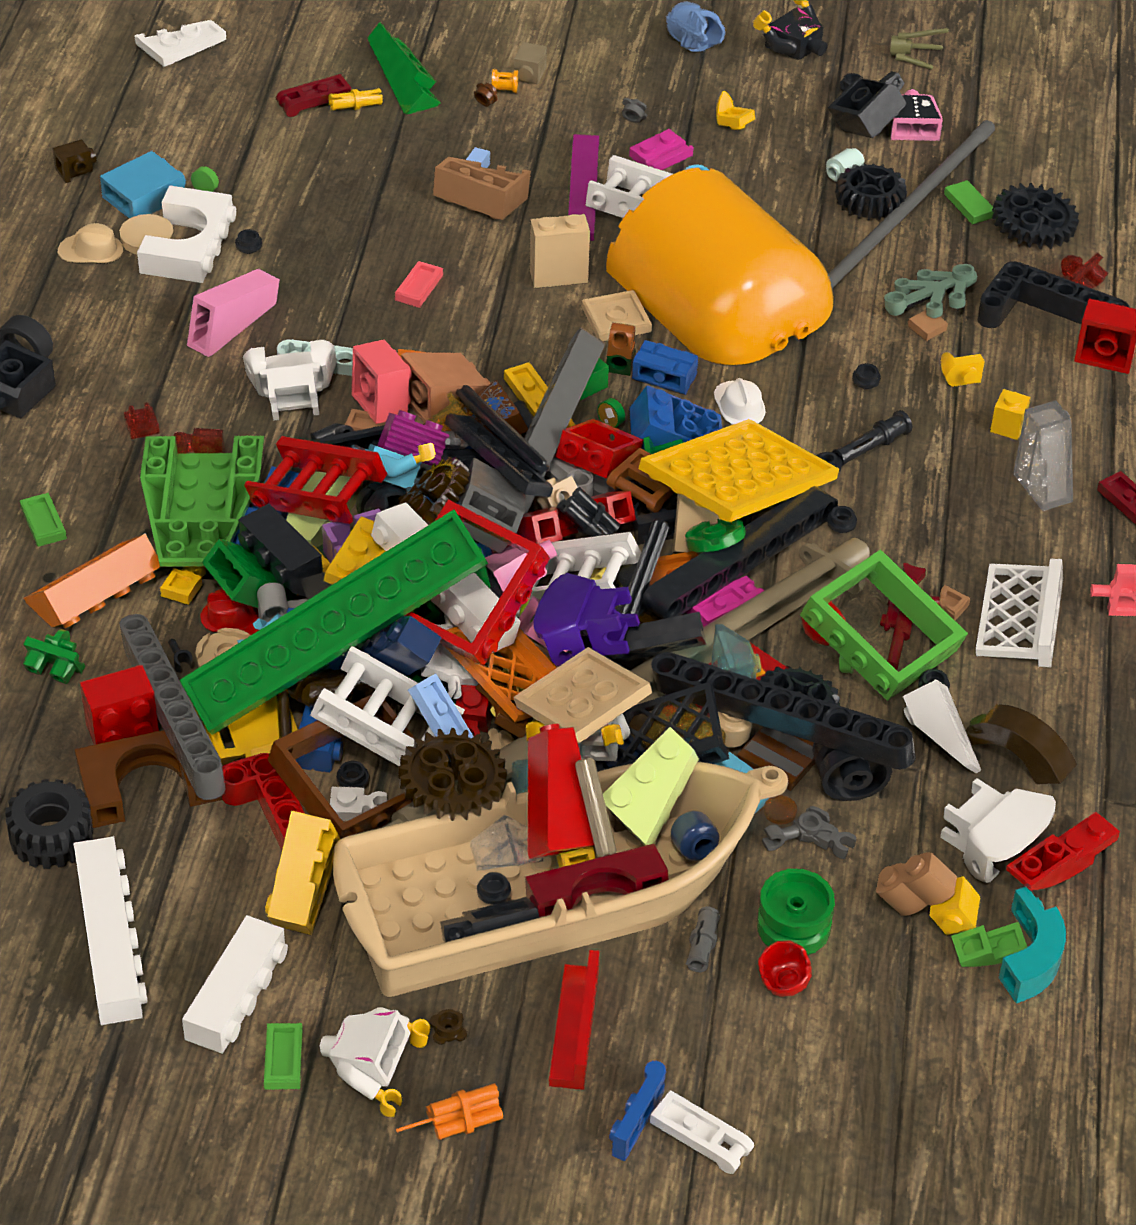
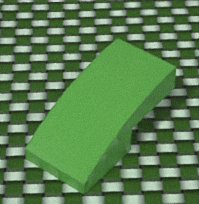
M1019 922L986 932L984 925L951 936L961 967L1000 964L1003 957L1027 948Z

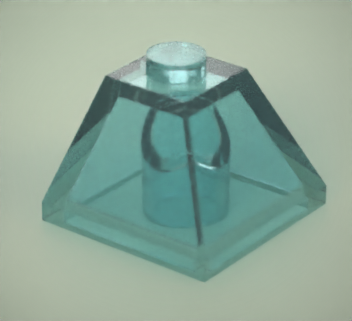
M715 624L711 665L756 679V673L761 671V662L758 653L754 654L750 641L723 624Z

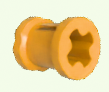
M493 69L492 85L496 90H510L513 93H517L518 70H514L512 73L498 72L497 69Z

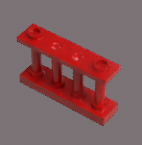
M281 436L276 443L282 457L281 463L265 483L246 481L244 486L251 502L258 508L270 504L277 511L351 524L353 517L347 502L364 480L382 483L388 474L378 452ZM291 468L302 469L288 488L278 486ZM315 472L326 473L313 492L302 490ZM339 476L351 477L337 497L326 495Z

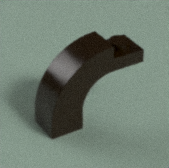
M996 704L987 715L980 714L970 721V725L965 729L971 745L997 744L1015 753L1028 768L1035 784H1061L1077 765L1065 742L1049 725L1035 715L1014 706Z

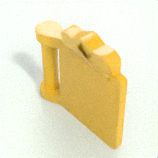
M276 696L228 725L235 748L225 749L220 732L218 731L211 735L204 725L221 759L222 765L244 756L247 758L260 753H270L273 742L279 739ZM290 709L292 732L298 729Z

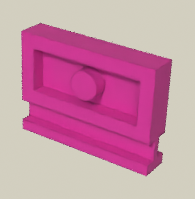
M668 129L630 147L629 156L637 163L664 170L693 156V146H687L685 140Z

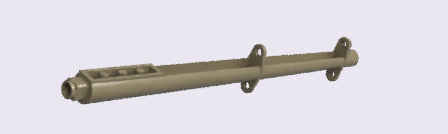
M851 538L830 552L820 549L815 543H806L800 547L799 554L807 566L704 626L707 645L673 651L671 653L709 664L742 637L750 640L807 603L810 596L870 557L869 547L858 538ZM864 578L847 591L852 594L859 593L863 590L866 579ZM656 655L641 658L644 663L630 671L648 681L652 693L638 704L665 695L657 689L651 667V662ZM526 734L524 737L518 738L500 749V758L506 760V785L512 782L516 793L522 790V785L528 783V741H526ZM455 781V789L457 794H459V791H457V781ZM413 802L393 813L392 822L385 827L435 815L437 811L432 810L425 815L424 805L414 808Z

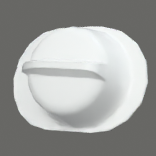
M738 378L736 381L721 383L714 391V397L720 412L730 424L733 425L747 419H751L759 424L766 414L765 405L760 389L753 382Z

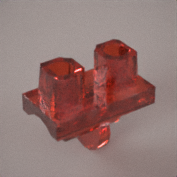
M1098 252L1084 265L1083 259L1074 255H1067L1061 261L1063 276H1068L1070 281L1092 289L1098 287L1109 273L1099 265L1103 257Z

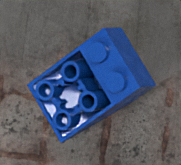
M646 385L629 408L631 434L641 439L649 436L654 447L679 439L687 442L722 429L721 414ZM644 440L641 449H644Z

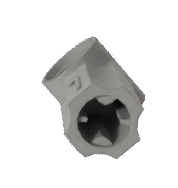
M554 454L549 465V471L545 475L549 479L555 477L556 481L572 476L577 488L581 487L592 497L593 474L556 458V454Z

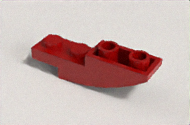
M1094 812L1061 836L1050 835L1008 864L1006 870L1029 890H1040L1057 885L1091 866L1095 855L1118 840L1120 831L1100 814Z

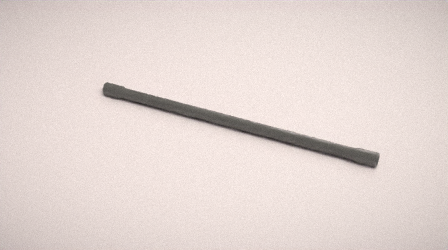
M984 120L973 130L971 135L908 195L898 208H895L828 273L832 288L979 144H982L995 131V126L991 121Z

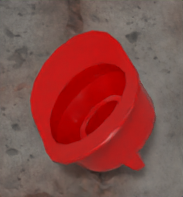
M223 588L216 590L214 593H209L207 598L208 604L200 614L201 623L206 629L211 632H217L218 629L235 628L245 631L250 635L259 631L253 626V623L259 618L258 608L233 601Z

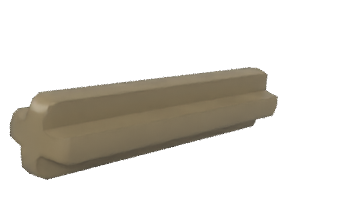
M593 758L581 759L575 763L596 854L598 857L615 854L617 850L595 760Z

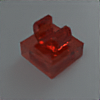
M148 402L144 403L145 408L134 410L132 405L129 406L127 412H124V420L131 439L160 434L155 413Z

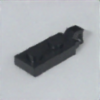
M527 897L462 912L463 916L441 921L440 925L443 941L449 942L537 919L539 914L536 906Z

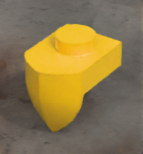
M722 91L716 106L717 124L729 126L732 130L743 129L746 127V124L755 120V111L753 109L734 107L730 95L726 91Z
M945 352L941 356V370L950 386L980 383L985 361L981 354L954 358L952 354Z

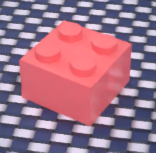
M385 340L353 346L352 396L368 412L376 424L386 422L389 413L398 415L399 410L408 413V405L411 402L409 380L412 378L410 366L399 357L396 350L392 349Z

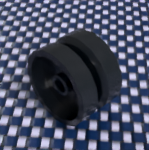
M817 743L813 745L812 751L819 770L822 786L825 793L833 799L856 801L873 796L881 791L891 779V767Z

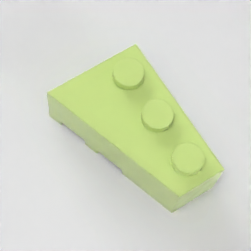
M669 727L603 793L606 809L644 846L656 844L655 841L663 825L667 823L670 817L669 813L678 796L681 795L699 759L694 749Z

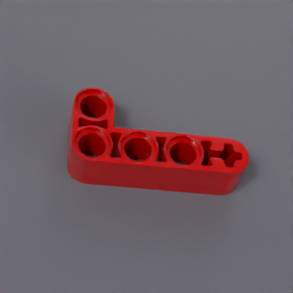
M260 753L224 765L222 769L226 790L222 795V800L232 806L258 800L282 851L291 811L304 813L299 800L267 760L269 753Z

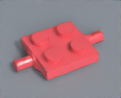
M1117 564L1114 579L1109 585L1091 584V597H1109L1107 605L1108 615L1136 616V565Z

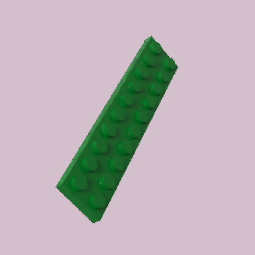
M455 509L179 681L208 732L214 735L344 654L351 646H357L402 616H405L487 565L488 562Z

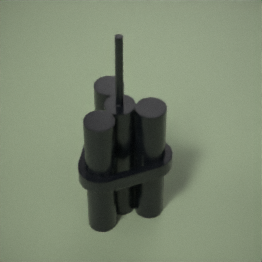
M581 487L576 488L572 496L567 500L563 499L557 505V509L574 523L573 527L588 537L611 535L620 527V523L605 510L606 506L601 502L597 503Z

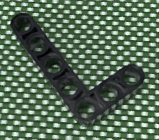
M1010 261L1001 268L982 294L977 321L986 328L999 327L1018 301L1082 324L1089 299L1129 307V304L1120 298L1024 263Z

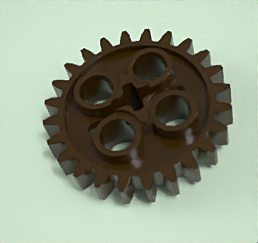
M449 457L446 461L442 459L438 465L434 463L430 470L423 471L422 476L414 480L412 487L406 488L407 493L399 498L400 502L397 505L406 502L429 525L435 521L448 499L455 503L460 501L458 497L466 491L464 486L469 483L467 479L470 476L469 469L456 457L453 459Z
M451 728L449 735H445L441 729H438L436 737L426 732L424 741L415 738L414 746H406L405 755L400 757L398 770L400 789H405V799L413 798L414 808L424 805L425 815L435 810L437 811V819H440L444 813H448L451 821H454L456 814H461L465 820H468V813L472 811L479 817L481 816L482 807L491 810L492 802H499L501 793L505 790L507 779L506 760L500 758V749L491 750L492 741L490 740L480 743L481 734H477L473 738L468 737L469 733L466 729L461 735L456 734L455 728ZM446 754H448L449 757H450V760H451V765H450V766H451V767H448V760H449V759H448V756H447ZM455 781H457V791H459V794H457L455 789Z

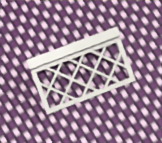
M1050 559L1049 566L989 564L976 644V656L1038 659L1039 667H1051L1063 585L1062 559ZM995 575H1009L1011 579L1001 584L995 579ZM1030 576L1043 577L1042 580L1033 585L1025 580ZM1019 584L1025 590L1015 595L1009 589ZM1002 593L1008 600L998 605L992 599ZM1031 595L1039 600L1031 606L1022 601ZM1014 605L1022 610L1014 616L1005 611ZM997 615L1005 620L997 626L992 625L988 621ZM1027 617L1032 618L1035 623L1027 628L1019 623ZM1010 627L1019 632L1010 638L1002 633ZM993 637L1002 642L997 646L984 645V642ZM1026 638L1033 644V647H1018L1016 643Z

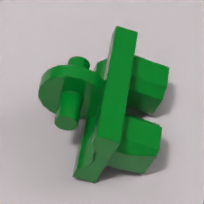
M59 629L55 636L47 634L45 642L27 636L23 644L28 651L23 663L27 671L41 675L47 662L54 664L49 674L54 680L64 684L69 682L74 672L82 674L86 665L79 662V654L74 652L77 644L70 641L69 631Z

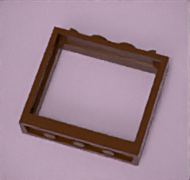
M372 695L353 703V705L363 710ZM384 700L374 717L391 726L397 715ZM317 720L275 740L267 760L309 815L331 820L341 839L385 827L392 820L393 813L413 802V798L405 799L404 792L343 822L295 760L345 736ZM405 727L403 733L415 739L408 728Z

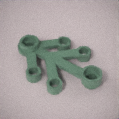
M969 264L956 265L953 267L952 272L932 271L930 269L919 270L917 272V280L900 278L894 282L895 291L887 293L884 297L885 309L890 315H901L904 313L907 305L932 295L930 302L926 304V315L931 318L940 317L943 315L942 301L946 289L955 286L954 292L949 294V306L956 309L964 307L966 304L965 290L977 281V273L974 271V267ZM911 289H916V290H917V291H915V292H913V293H910V292H911Z

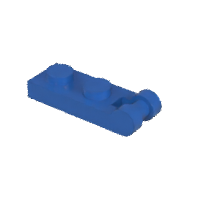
M659 1061L647 1063L644 1071L645 1080L638 1094L633 1092L630 1095L625 1107L626 1114L623 1120L617 1119L611 1129L609 1139L613 1141L612 1156L622 1161L627 1159L647 1124L651 1113L655 1110L663 1096L666 1067Z

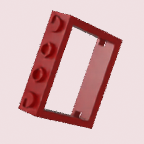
M448 499L435 521L455 509L463 523L466 522L527 553L472 643L413 612H409L405 616H412L441 636L440 644L484 667L492 652H497L498 642L503 634L512 628L515 622V615L521 605L529 600L532 594V587L537 579L545 574L544 568L549 562L550 557L542 546Z

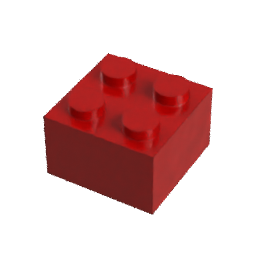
M1089 299L1082 319L1074 362L1129 374L1136 351V309Z
M143 665L80 682L86 726L94 745L159 731L154 690Z

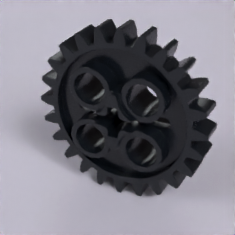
M1019 183L1018 189L1010 185L1009 190L1002 189L1001 194H997L992 208V219L996 220L995 226L1001 227V233H1009L1008 239L1018 238L1017 244L1025 241L1028 247L1036 244L1041 249L1042 245L1046 244L1048 248L1052 249L1054 243L1060 247L1063 241L1068 243L1070 237H1074L1079 223V213L1075 212V205H1069L1070 198L1062 199V192L1054 194L1053 188L1044 190L1042 184L1035 188L1032 183H1029L1028 187Z

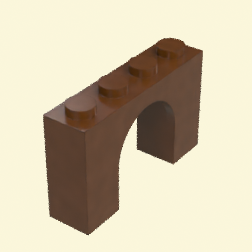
M164 730L75 749L78 774L85 798H88L93 828L125 821L119 785L128 773L143 766H164L176 772L183 782L190 807L222 800V795L211 800L202 799L196 795Z

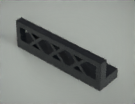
M700 612L628 627L623 641H627L630 648L629 653L603 656L615 663L658 655L663 652H673L707 645ZM581 636L585 649L587 647L592 649L589 636Z

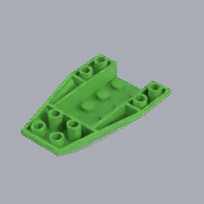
M175 436L146 437L140 479L160 567L204 566L202 561L218 539L233 542L239 529L238 519L245 516L251 502L244 484L246 481L260 483L264 436H234L233 453L178 454Z

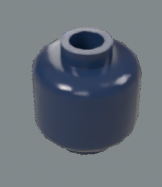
M689 811L680 815L671 827L673 844L688 860L699 861L704 859L718 846L720 841V835L716 826L708 816L699 811Z

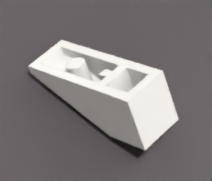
M934 680L903 696L907 705L904 708V713L911 725H916L966 768L974 773L982 771L947 686L938 680Z

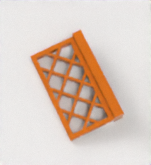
M458 627L447 629V631L470 642ZM520 628L518 629L514 644L497 651L502 657L492 653L486 662L488 663L487 667L476 664L474 661L445 647L514 722L532 716L518 709L511 702V700L515 701L514 696L520 693L512 690V686L526 689L557 668ZM496 665L508 669L509 674L494 670L492 667ZM514 671L518 672L522 678L514 676ZM491 679L506 683L507 688L496 685Z

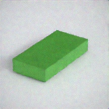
M968 180L945 187L944 195L971 224L992 218L993 206Z
M49 493L20 500L21 510L37 547L67 539L66 531Z
M267 1023L264 1089H300L302 1023Z

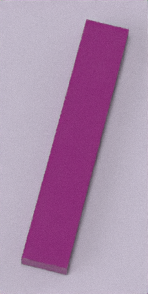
M573 134L568 216L572 214H585L590 230V241H594L595 209L586 206L588 183L590 181L597 182L599 135Z

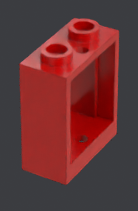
M591 419L562 431L555 457L607 479L614 469L642 447L644 439L598 420ZM611 434L614 435V437H615L614 440H611V438H610V435H611Z

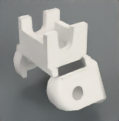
M310 341V352L286 353L266 358L264 347L251 348L246 351L243 356L246 374L258 394L269 397L273 420H279V411L312 407L314 415H319L317 391H322L329 386L337 365L335 348L329 341Z
M977 778L973 781L971 793L974 796L962 807L957 809L950 804L945 807L943 818L954 825L959 832L956 833L948 827H944L941 831V838L964 852V863L976 879L989 883L999 874V870L994 868L993 862L1007 860L1020 853L1049 825L1054 816L1056 801L1052 796L1021 789H1014L1012 792L1007 791L1003 795Z

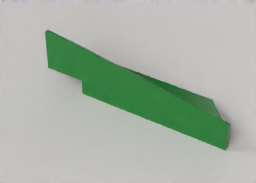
M379 22L368 36V41L404 114H412L437 107L441 102L429 90L436 83L435 79L408 46L399 38L393 37L385 26Z

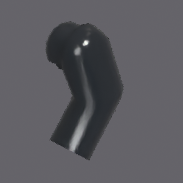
M334 423L311 433L310 436L313 441L323 437L353 432L354 429L350 425Z

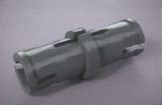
M706 906L699 910L696 928L691 932L689 938L691 948L686 965L694 972H704L707 970L711 950L716 946L717 935L715 932L720 914L713 907Z

